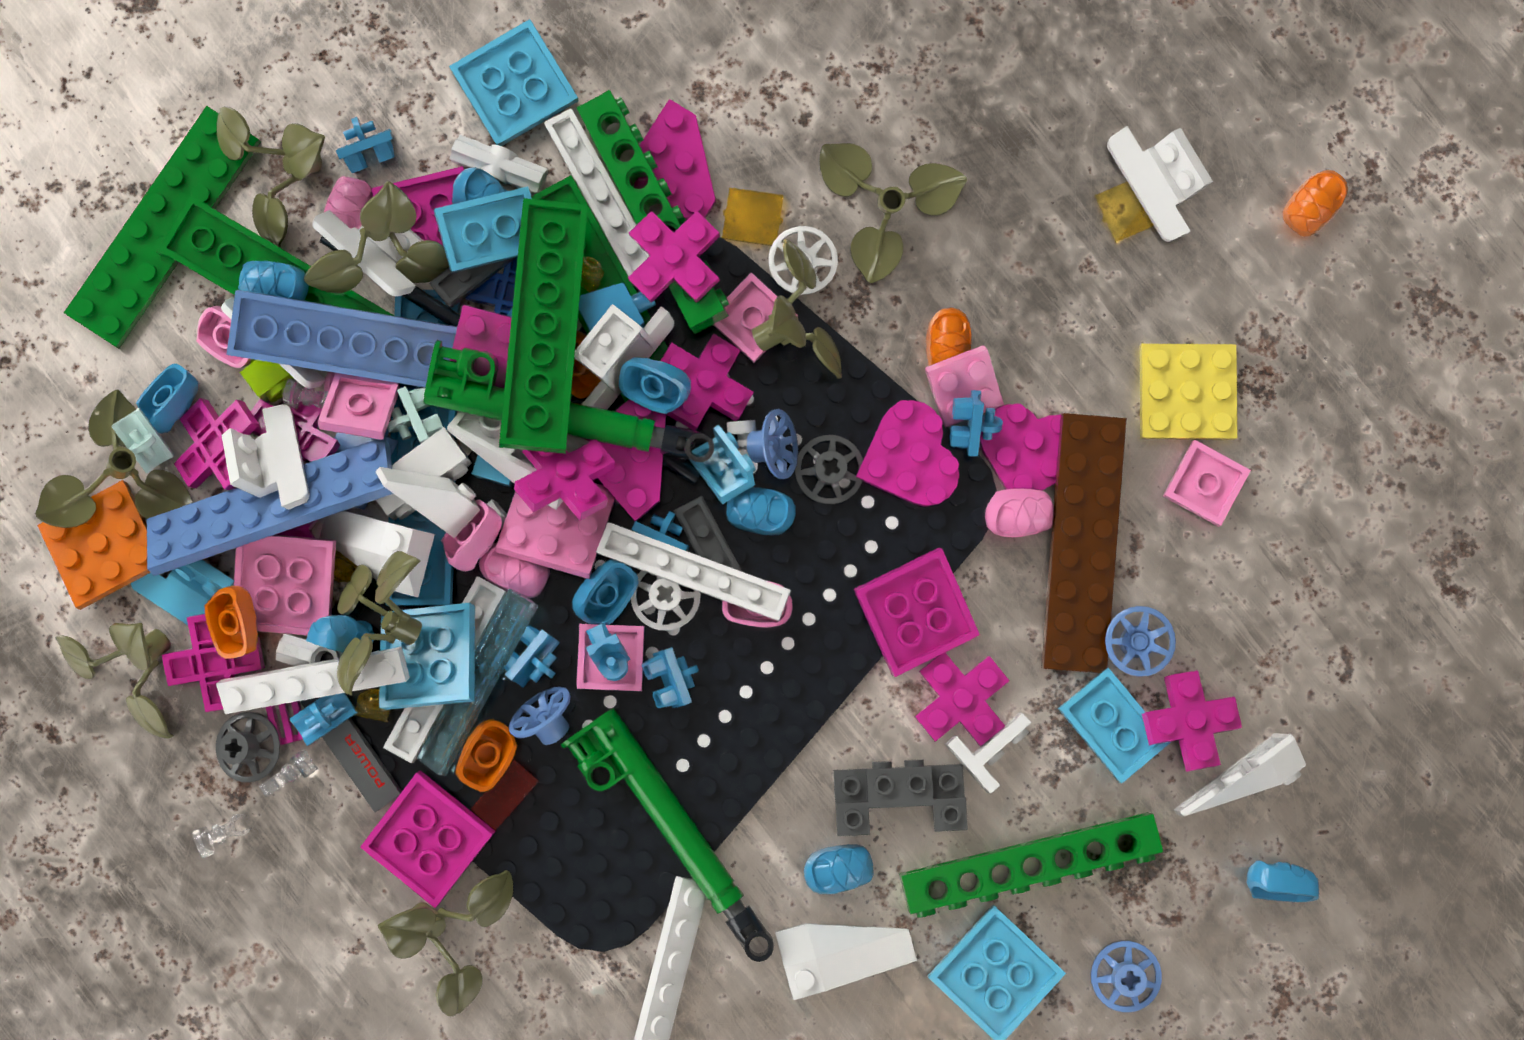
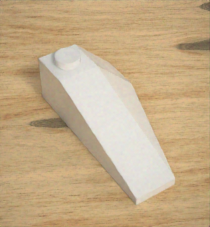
M459 412L447 426V431L514 484L515 481L537 470L522 453L523 450L499 448L501 420ZM567 435L566 450L570 453L589 443V441L584 438ZM559 498L548 504V506L557 510L563 500Z
M341 511L324 518L320 538L336 540V550L357 566L363 564L369 567L375 580H377L385 562L394 552L402 551L418 558L421 562L412 569L395 591L419 597L435 534L348 511Z
M805 923L775 932L793 1000L825 992L917 961L909 929Z

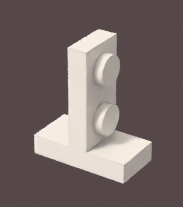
M1018 713L1003 729L974 753L966 747L958 736H953L945 745L982 788L991 794L1000 784L983 765L988 763L991 766L1005 754L1002 748L1010 741L1015 745L1029 733L1026 727L1031 722L1023 713Z

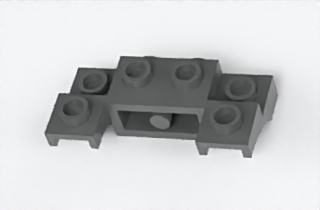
M904 760L905 767H892L891 761L872 762V768L833 770L837 836L870 835L869 808L932 806L935 832L968 830L963 764L924 766V760Z

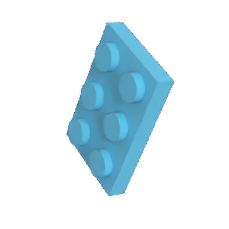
M528 186L434 209L451 273L518 257L523 198L532 199Z
M1109 668L1098 674L1058 708L1121 784L1171 743L1166 742L1149 746L1142 714L1145 711Z

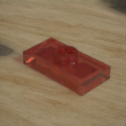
M515 759L508 766L496 785L486 791L471 810L491 828L497 830L537 785L539 780Z

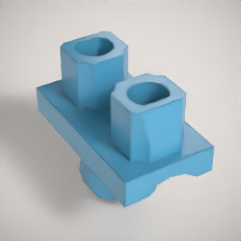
M356 116L351 118L354 128L343 131L346 140L358 136L359 141L336 150L339 160L343 158L351 173H355L368 167L362 153L363 150L373 147L379 163L394 158L395 152L391 141L394 136L391 129L366 137L365 133L376 130L373 121L361 124Z
M971 390L970 398L953 399V419L968 420L967 426L950 427V445L952 447L967 448L968 456H978L981 432H983L984 440H991L992 434L1000 432L1003 428V421L995 416L994 408H986L985 415H983L984 403L981 401V391Z
M669 511L665 519L658 515H653L650 523L661 527L659 532L635 521L631 529L636 533L688 551L690 547L667 536L668 531L680 536L683 527L673 523L675 513Z
M605 623L587 630L586 632L592 645L586 647L600 673L610 681L622 679L628 672V661L630 658L617 634L611 635Z
M527 626L519 638L528 646L521 656L510 649L500 659V663L507 671L505 675L523 688L530 679L537 683L544 673L553 678L556 673L549 667L557 658L552 652L560 643L543 629L539 631L531 626Z
M672 647L653 653L654 657L644 662L642 668L648 680L661 676L665 686L653 692L656 707L672 706V708L692 703L688 689L695 686L691 674L699 671L698 666L688 667L684 656L676 659Z
M341 693L320 697L291 717L290 721L299 731L306 745L309 746L358 712L347 695Z

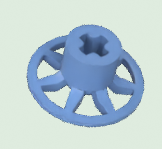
M774 409L767 414L762 430L749 433L747 437V452L754 463L766 462L771 473L778 479H786L793 474L797 465L798 441L790 417L783 410ZM777 415L781 417L779 423L775 417ZM789 427L791 436L784 437L783 433ZM792 443L793 453L786 450L785 445ZM786 461H787L788 463H790V466H789L788 470H787V463H786Z
M1136 606L1121 611L1112 619L1107 628L1105 645L1109 658L1118 669L1132 676L1142 677L1150 676L1165 668L1173 657L1176 638L1171 623L1162 613L1150 607ZM1133 612H1143L1138 626H1133L1125 616ZM1149 614L1157 617L1164 624V627L1153 631L1148 629ZM1120 621L1125 630L1120 638L1112 639L1113 630ZM1165 632H1168L1170 640L1168 651L1155 644V638ZM1112 644L1120 645L1122 652L1125 654L1121 662L1115 656ZM1151 652L1164 655L1165 658L1159 665L1150 668L1148 655ZM1132 658H1140L1145 670H1133L1126 665Z
M553 687L530 698L512 717L509 724V732L516 738H525L536 734L544 745H550L560 740L569 729L568 722L562 716L570 702L571 696L569 691L564 687ZM553 694L550 697V702L548 703V695ZM538 700L539 707L536 709L531 704ZM523 712L530 715L529 717H520Z
M1119 941L1112 943L1101 950L1093 962L1091 983L1095 994L1102 1003L1115 1011H1139L1148 1006L1160 990L1162 982L1160 964L1149 949L1137 942ZM1126 947L1124 960L1121 963H1118L1108 955L1109 952L1116 948ZM1132 948L1145 953L1148 959L1138 964L1132 961ZM1104 958L1113 969L1112 974L1097 977L1098 967ZM1151 964H1153L1155 970V983L1147 980L1146 973L1144 972ZM1098 983H1112L1115 987L1109 1000L1101 993ZM1146 987L1153 988L1149 996L1139 1003L1138 996L1144 992ZM1122 994L1123 996L1130 997L1134 1005L1121 1006L1114 1002Z

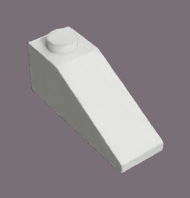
M379 467L376 470V474L385 488L453 538L480 511L479 506L474 500L476 494L464 483L458 486L449 478Z

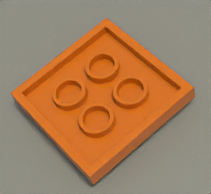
M124 480L91 496L96 504V511L86 523L72 528L55 527L44 522L37 525L74 606L79 610L151 573L147 569V523L144 517L139 514L135 506V498L128 483Z

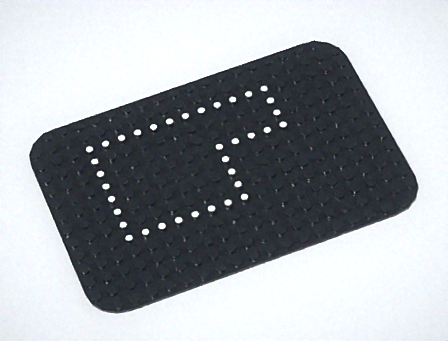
M721 237L699 256L702 261L707 260L712 271L719 277L720 281L714 286V289L721 288L726 298L750 273H753L777 297L782 295L788 299L792 295L791 292L778 285L770 274L737 246ZM669 286L654 300L656 305L647 309L651 318L660 307L667 310L673 318L674 326L664 339L667 347L673 343L699 358L713 334L735 346L713 325L695 334L689 327ZM797 298L792 303V306L798 315V320L804 327L805 333L814 334V329L820 327L834 340L841 359L842 377L837 379V376L819 360L814 352L813 342L810 340H806V345L801 348L796 347L792 343H788L785 346L779 343L766 350L755 363L740 351L727 376L754 393L737 421L755 420L756 431L762 430L767 414L774 409H780L786 412L793 422L798 441V455L801 449L812 439L823 435H836L853 443L864 460L880 422L887 411L899 401L917 400ZM582 326L578 331H581L584 334H586ZM620 394L607 410L615 412L625 403ZM709 406L695 431H704L713 439L715 438L713 431L715 426L719 425L726 434L728 433L727 422H734V420ZM666 414L665 427L666 425L690 429ZM777 415L775 417L779 423L781 417ZM943 424L941 445L949 450L958 460L959 479L957 487L951 496L937 505L927 507L916 505L862 481L859 489L849 499L836 504H823L812 500L801 490L796 479L795 470L789 478L778 479L771 473L766 462L757 463V470L753 474L755 482L753 487L782 492L788 495L796 506V515L790 528L780 535H762L731 525L726 516L727 502L724 504L720 502L702 476L699 477L695 485H692L663 466L660 502L637 522L659 532L661 527L650 523L654 514L665 519L669 511L674 513L675 509L702 496L742 572L765 581L780 584L784 588L791 590L790 596L793 605L791 617L785 624L769 628L753 627L729 621L722 612L723 600L700 592V603L694 617L680 628L663 631L644 624L635 614L630 599L621 614L610 625L645 627L643 663L654 657L653 653L672 647L676 659L684 656L688 667L697 665L699 671L691 674L695 686L688 689L692 703L672 708V706L657 708L653 692L665 686L661 676L648 680L644 671L642 691L577 689L579 624L589 623L583 621L574 613L572 600L586 578L549 568L550 575L541 594L537 597L526 598L507 592L475 650L474 702L445 705L414 763H410L383 748L404 708L389 710L379 708L380 686L352 691V696L346 694L358 712L351 718L402 791L414 775L421 770L496 831L473 862L488 876L500 874L508 870L513 881L512 897L556 936L578 949L605 952L627 946L646 932L669 906L676 876L690 879L692 877L625 780L621 779L604 791L592 789L577 767L579 763L569 748L563 749L561 744L598 717L614 708L715 852L883 656L854 589L937 548L943 549L954 573L983 540L989 529L985 521V512L988 503L995 492H997L991 469L979 454L978 456H968L967 448L952 447L949 440L950 428H945ZM789 427L783 433L784 437L791 436ZM733 435L736 441H738L737 435ZM703 438L694 439L690 444L691 451L707 441ZM830 441L819 442L811 448L822 454L828 451ZM835 442L836 452L843 456L852 453L846 445ZM792 443L785 445V449L793 453ZM472 450L468 455L472 464L467 467V473L456 480V484L459 486L461 483H464L476 494L475 501L481 500L487 504L491 499L495 500L507 514L515 494V484L513 488L476 478L472 475L478 456ZM808 451L802 459L801 470L815 466L816 461ZM856 457L847 463V471L854 475H857L859 471ZM681 458L687 463L694 466L689 459ZM786 461V463H787V470H788V468H789V466H790V463H788V462ZM802 475L804 484L813 492L818 482L816 475ZM598 478L593 480L594 483L603 485ZM842 479L839 482L841 494L844 495L849 492L856 481ZM827 484L817 494L823 498H836L832 486ZM615 500L608 522L631 530L635 521ZM675 514V518H674V520H673V523H675V524L681 526V524H680V522H679V520H678V518H677V516H676V514ZM500 530L498 536L496 537V540L494 541V543H497V542H498V539H499L501 530ZM682 530L680 536L668 531L667 536L690 546L687 552L697 555L684 530ZM597 554L591 574L598 566L610 558ZM479 560L471 571L465 572L453 567L452 604L463 603L477 576L486 580L480 571ZM627 565L637 575L641 572L640 569ZM647 573L640 582L652 585L658 579L656 575ZM372 577L371 583L363 596L384 610L393 611L385 602L379 604L375 601V591L379 586L377 585V580ZM679 584L681 591L694 592L693 589ZM639 586L636 593L638 607L650 599L649 592ZM694 598L681 599L679 606L685 616L691 611ZM358 601L354 610L346 616L356 621L360 620L370 623L374 634H381V614ZM337 604L332 609V615H342L338 612ZM398 606V607H399L401 610H406V609L425 608V607H434V606ZM653 606L641 611L648 620L657 623L658 609ZM673 610L666 611L662 625L674 624L682 619ZM531 626L539 631L543 629L560 643L552 652L557 657L549 667L556 673L553 678L544 673L537 683L530 679L523 688L505 675L507 671L500 663V659L510 649L521 656L528 646L519 638L525 628ZM374 640L372 652L380 651V640ZM326 652L322 655L320 662L332 660L334 657L330 652ZM553 687H564L569 691L571 696L570 702L562 713V716L569 724V729L560 740L550 745H544L536 734L525 738L514 737L517 748L510 765L496 785L486 792L475 790L459 780L455 772L461 752L469 735L482 721L495 719L509 727L510 721L517 710L533 696ZM553 694L548 695V703L550 702V697ZM320 697L302 700L300 702L302 706L306 708L307 706L318 700ZM535 701L531 706L537 709L539 701ZM523 712L520 717H529L530 715ZM579 743L580 747L582 748V750L584 751V753L587 755L586 751L584 750V748L582 747V745ZM598 766L593 772V779L597 784L605 785L610 780V772L607 768Z

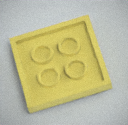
M1141 344L1139 346L1140 439L1236 440L1238 438L1236 344Z

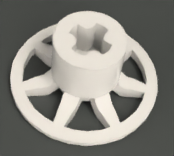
M808 226L793 227L784 231L773 242L769 253L770 272L774 280L783 289L791 293L798 289L799 281L791 274L786 262L777 266L774 263L777 248L783 252L782 240L787 236L798 233L797 246L809 258L815 274L818 267H831L828 276L822 282L819 281L816 274V287L814 289L806 288L801 295L812 294L822 290L833 279L838 265L836 248L830 238L816 228ZM803 232L812 233L821 239L811 248L806 247ZM825 243L831 251L832 261L818 258L817 256L818 251ZM787 270L788 274L793 278L792 284L789 285L783 281L777 272Z
M641 570L637 575L638 586L649 592L650 599L638 607L636 588L631 597V604L637 617L647 626L663 631L675 630L687 624L698 610L700 592L696 590L694 592L681 591L679 584L658 576V580L652 585L640 582L648 573ZM694 598L693 607L689 614L685 616L679 603L681 599ZM654 606L658 609L657 623L648 620L641 611ZM673 610L682 619L674 624L662 625L666 611Z

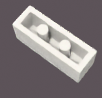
M443 427L392 465V469L444 477L455 481L467 473V467L472 462L451 433ZM395 494L376 499L386 515L393 520L397 518L400 520L404 519L415 511L413 507Z

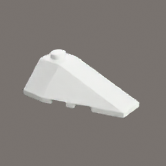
M1273 734L1175 808V813L1184 817L1281 785L1282 783L1285 785L1291 784L1301 776L1300 770L1306 766L1295 738L1291 734Z

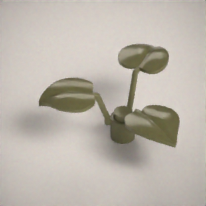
M221 107L217 119V138L222 152L229 159H241L244 155V150L247 152L283 155L284 170L288 174H292L291 178L268 192V196L264 193L257 194L252 205V217L259 235L281 248V243L288 229V215L285 206L278 198H275V195L294 182L301 181L311 173L320 171L322 167L320 152L325 136L313 132L301 124L292 123L287 125L283 132V149L251 146L247 143L250 137V128L245 118L231 107Z
M850 143L824 144L820 151L819 165L821 175L826 186L833 193L849 197L855 193L859 185L861 188L878 195L877 205L884 213L879 230L874 227L861 229L853 237L850 247L853 262L869 283L885 278L901 260L903 255L902 238L897 232L885 231V228L891 218V214L903 208L905 199L915 197L916 206L921 212L930 216H938L952 208L967 182V177L958 170L947 165L929 163L917 167L910 174L909 185L913 192L903 193L898 187H888L882 190L879 187L877 188L863 182L871 174L872 162L868 152L862 147Z
M387 181L381 190L361 210L360 221L364 228L360 229L361 237L356 257L353 258L347 250L329 252L319 258L308 269L304 281L312 287L331 293H342L356 287L363 278L362 268L357 264L362 261L367 237L374 241H383L390 237L399 255L403 257L396 263V269L412 283L431 282L449 268L445 249L438 242L431 240L419 241L410 246L408 252L402 248L395 233H404L411 229L416 222V211L408 196L392 182Z
M784 239L782 240L784 243V259L791 274L799 281V287L788 299L782 295L775 299L772 314L768 316L769 320L752 329L753 338L758 347L763 351L779 343H782L784 346L792 343L796 347L801 348L806 345V340H810L813 342V349L819 360L839 379L842 377L841 359L834 340L820 327L814 329V334L805 333L804 327L798 320L792 303L807 287L810 289L816 287V274L813 265L797 245Z
M114 390L97 404L88 424L89 435L96 445L102 447L113 445V451L106 464L107 469L85 490L83 483L74 476L60 475L51 479L41 492L35 515L42 522L61 528H72L86 523L96 511V504L88 495L110 475L116 479H125L128 476H132L136 484L142 488L135 496V506L139 514L145 519L191 504L192 499L182 481L168 471L156 469L147 475L145 483L140 479L139 471L134 468L136 464L134 453L130 449L124 448L126 447L112 428L114 423L135 411L136 408L124 397L121 391Z
M396 551L388 558L378 575L377 585L379 587L375 591V601L379 604L385 602L394 612L384 610L363 596L372 580L371 570L366 565L361 564L357 566L351 576V581L343 588L337 604L338 612L342 615H349L356 607L358 601L384 616L381 628L385 630V634L365 633L361 639H352L345 648L338 662L337 679L340 687L346 694L352 696L354 683L371 655L373 649L372 640H383L393 644L395 639L407 645H412L417 640L421 632L422 623L403 612L389 597L412 569L421 562L418 558L402 551Z
M114 623L109 627V633L118 650L99 659L90 658L86 648L75 639L64 635L55 637L68 665L76 674L85 679H92L95 676L93 667L123 654L127 656L135 667L145 670L132 691L133 696L130 695L126 698L127 707L134 720L147 732L162 738H172L174 736L169 733L166 721L159 708L149 698L141 695L140 692L153 669L159 665L157 659L171 648L169 639L162 631L153 629L144 635L142 623Z
M505 870L500 874L489 876L476 884L467 899L466 905L470 914L447 911L443 907L436 911L427 903L421 902L412 909L396 914L378 924L388 949L397 958L406 959L414 956L422 950L428 938L451 965L453 973L442 977L436 989L437 1004L440 1010L447 1016L453 1017L461 1013L472 1003L481 989L482 974L473 965H467L460 969L437 937L446 928L445 917L469 922L476 919L477 923L482 927L494 924L502 918L511 903L513 895L512 876L508 870Z

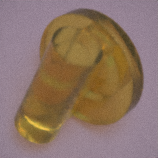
M586 256L583 258L581 287L588 292L596 291L604 276V271L596 259Z
M336 550L334 580L337 582H349L357 565Z
M369 689L359 694L356 706L358 713L355 716L388 722L390 710L379 708V689Z

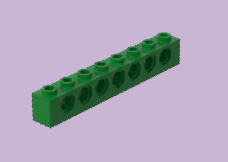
M608 90L578 106L577 110L636 224L648 215L651 206L661 204L663 208L657 217L671 231L675 232L686 220L678 205L671 206L667 197L672 195L664 178L657 179L653 170L658 168L650 151L643 152L639 143L644 139L635 123L631 126L629 125L625 116L630 112L622 97L615 98L612 92ZM613 123L620 124L619 130L616 133L606 134L609 125ZM633 150L634 155L629 161H620L621 154L624 151ZM638 178H648V183L644 188H634V183ZM707 260L703 261L710 268ZM675 281L669 285L689 327L695 334L729 316L724 307L730 304L721 288L715 290L713 287L696 303Z
M1146 812L899 873L908 912L910 914L916 913L917 918L936 914L935 908L948 905L949 910H955L968 906L967 900L979 898L980 902H987L998 899L999 892L1011 890L1012 895L1030 891L1029 885L1042 882L1043 887L1062 883L1061 877L1072 874L1074 879L1092 876V870L1105 867V871L1121 869L1125 867V861L1136 859L1137 864L1150 862L1156 859L1155 854L1163 852L1154 814ZM1123 834H1129L1132 838V846L1128 851L1122 852L1118 848V839ZM1091 842H1098L1101 846V854L1096 859H1089L1086 854L1087 846ZM1066 849L1070 854V861L1066 866L1058 867L1055 863V855L1058 851ZM1035 857L1039 862V868L1036 873L1027 875L1023 870V864L1026 859ZM998 865H1005L1008 870L1007 878L1002 882H994L992 879V870ZM966 873H974L977 879L975 887L971 890H964L960 886V879ZM937 880L943 881L945 884L944 894L938 898L931 897L928 892L930 884Z

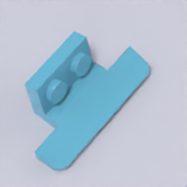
M199 560L173 569L167 578L159 574L153 576L152 573H149L132 582L131 586L133 590L188 625L186 617L205 614L204 605L219 589L234 586V580L204 560Z

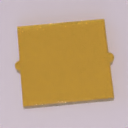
M1128 182L1094 196L1103 214L1102 222L1107 223L1115 243L1154 227Z
M729 187L727 207L723 210L725 220L722 238L725 240L772 246L778 237L779 225L783 223L781 210L784 195Z

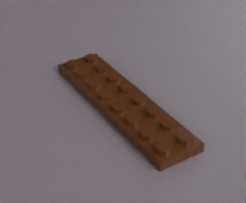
M1070 413L1061 414L1041 668L1092 673H1102L1107 669L1108 653L1105 637L1112 614L1127 418Z

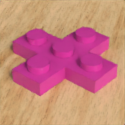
M652 211L629 232L630 237L649 257L628 277V280L651 303L674 281L696 303L720 281L719 277L699 258L720 237V233L698 211L674 233Z
M715 334L710 337L699 358L671 343L661 361L684 371L691 380V391L687 401L675 410L667 413V415L694 431L699 426L709 406L737 421L754 393L727 376L741 350Z
M303 387L289 407L294 417L302 460L309 463L335 454L340 447V443L338 440L317 429L319 426L318 419L326 399ZM261 399L258 400L251 410V413L259 423V426L252 432L257 436L267 433L262 409L273 407V405Z
M199 398L179 419L194 443L179 457L174 465L190 488L197 489L214 472L225 490H232L236 487L230 485L222 434L229 428H232L242 434L250 435L259 426V423L244 401L235 400L218 416L209 400Z
M593 440L570 453L566 450V454L532 450L522 451L537 470L515 481L514 490L532 512L561 498L579 521L607 506L608 498L593 480L613 470L615 461L597 440Z
M205 614L186 617L192 649L162 654L167 685L173 686L199 681L205 712L221 710L223 706L216 683L223 679L234 678V674L265 668L259 636L257 637L258 642L254 652L237 658L225 659L216 651L207 626Z
M946 652L934 658L919 671L939 697L914 717L935 742L959 722L979 746H982L1005 727L1003 722L986 703V700L1010 680L990 656H987L965 675H963Z
M1198 670L1164 677L1171 708L1149 711L1142 714L1149 746L1179 740L1186 772L1221 765L1213 734L1242 728L1235 696L1205 701Z

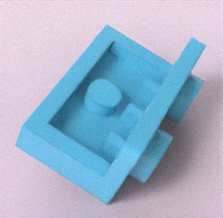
M717 425L713 428L715 438H713L714 452L712 456L704 462L690 461L720 502L724 504L755 485L753 472L756 469L747 454L742 456L738 451L739 446L734 436L730 432L725 434L722 428ZM708 442L692 450V452L696 455L705 454L709 449Z

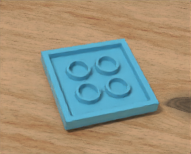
M530 19L449 66L493 141L499 146L507 144L579 101Z
M461 603L402 610L409 614L410 617L420 621L422 628L417 640L412 645H407L395 639L393 644L380 640V651L402 647L410 678L406 682L380 686L379 708L389 710L474 702L475 605ZM381 628V634H385V630Z
M992 905L927 977L993 1040H1006L1066 973L996 906Z

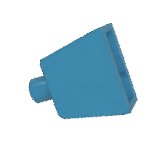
M619 283L581 295L579 311L590 331L612 304L644 328L645 323L640 313L655 306L656 303L655 301L651 303L641 292L630 296L625 284Z

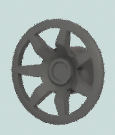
M823 435L809 441L801 449L795 468L796 479L801 490L812 500L823 504H836L849 499L856 493L863 481L847 471V463L854 457H856L860 469L863 458L859 450L849 440L836 435ZM830 441L828 451L822 454L811 448L819 442ZM835 442L846 445L852 453L843 456L836 452ZM808 451L816 461L815 466L801 470L802 459ZM802 475H816L818 482L813 492L804 484ZM842 479L856 481L849 492L844 495L841 494L839 482ZM827 484L832 486L836 498H823L817 494Z
M243 712L232 716L223 724L217 735L216 756L220 767L229 777L240 782H255L266 777L276 766L280 755V739L275 726L265 716L254 712ZM248 718L243 731H239L233 726L238 720ZM255 719L262 722L268 730L254 736ZM270 736H272L274 743L273 753L260 748V743L267 740ZM257 756L271 759L266 769L261 773L259 764L255 760ZM243 764H247L253 776H242L238 774V771Z

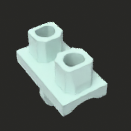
M406 386L397 390L407 415H402L399 407L393 409L392 417L394 420L390 421L387 427L390 433L399 432L402 440H406L411 437L408 428L413 426L421 444L443 428L438 414L421 420L417 411L431 406L424 404L425 387L409 392Z
M140 408L112 425L113 430L125 446L134 453L137 462L146 474L162 462L174 457V453Z

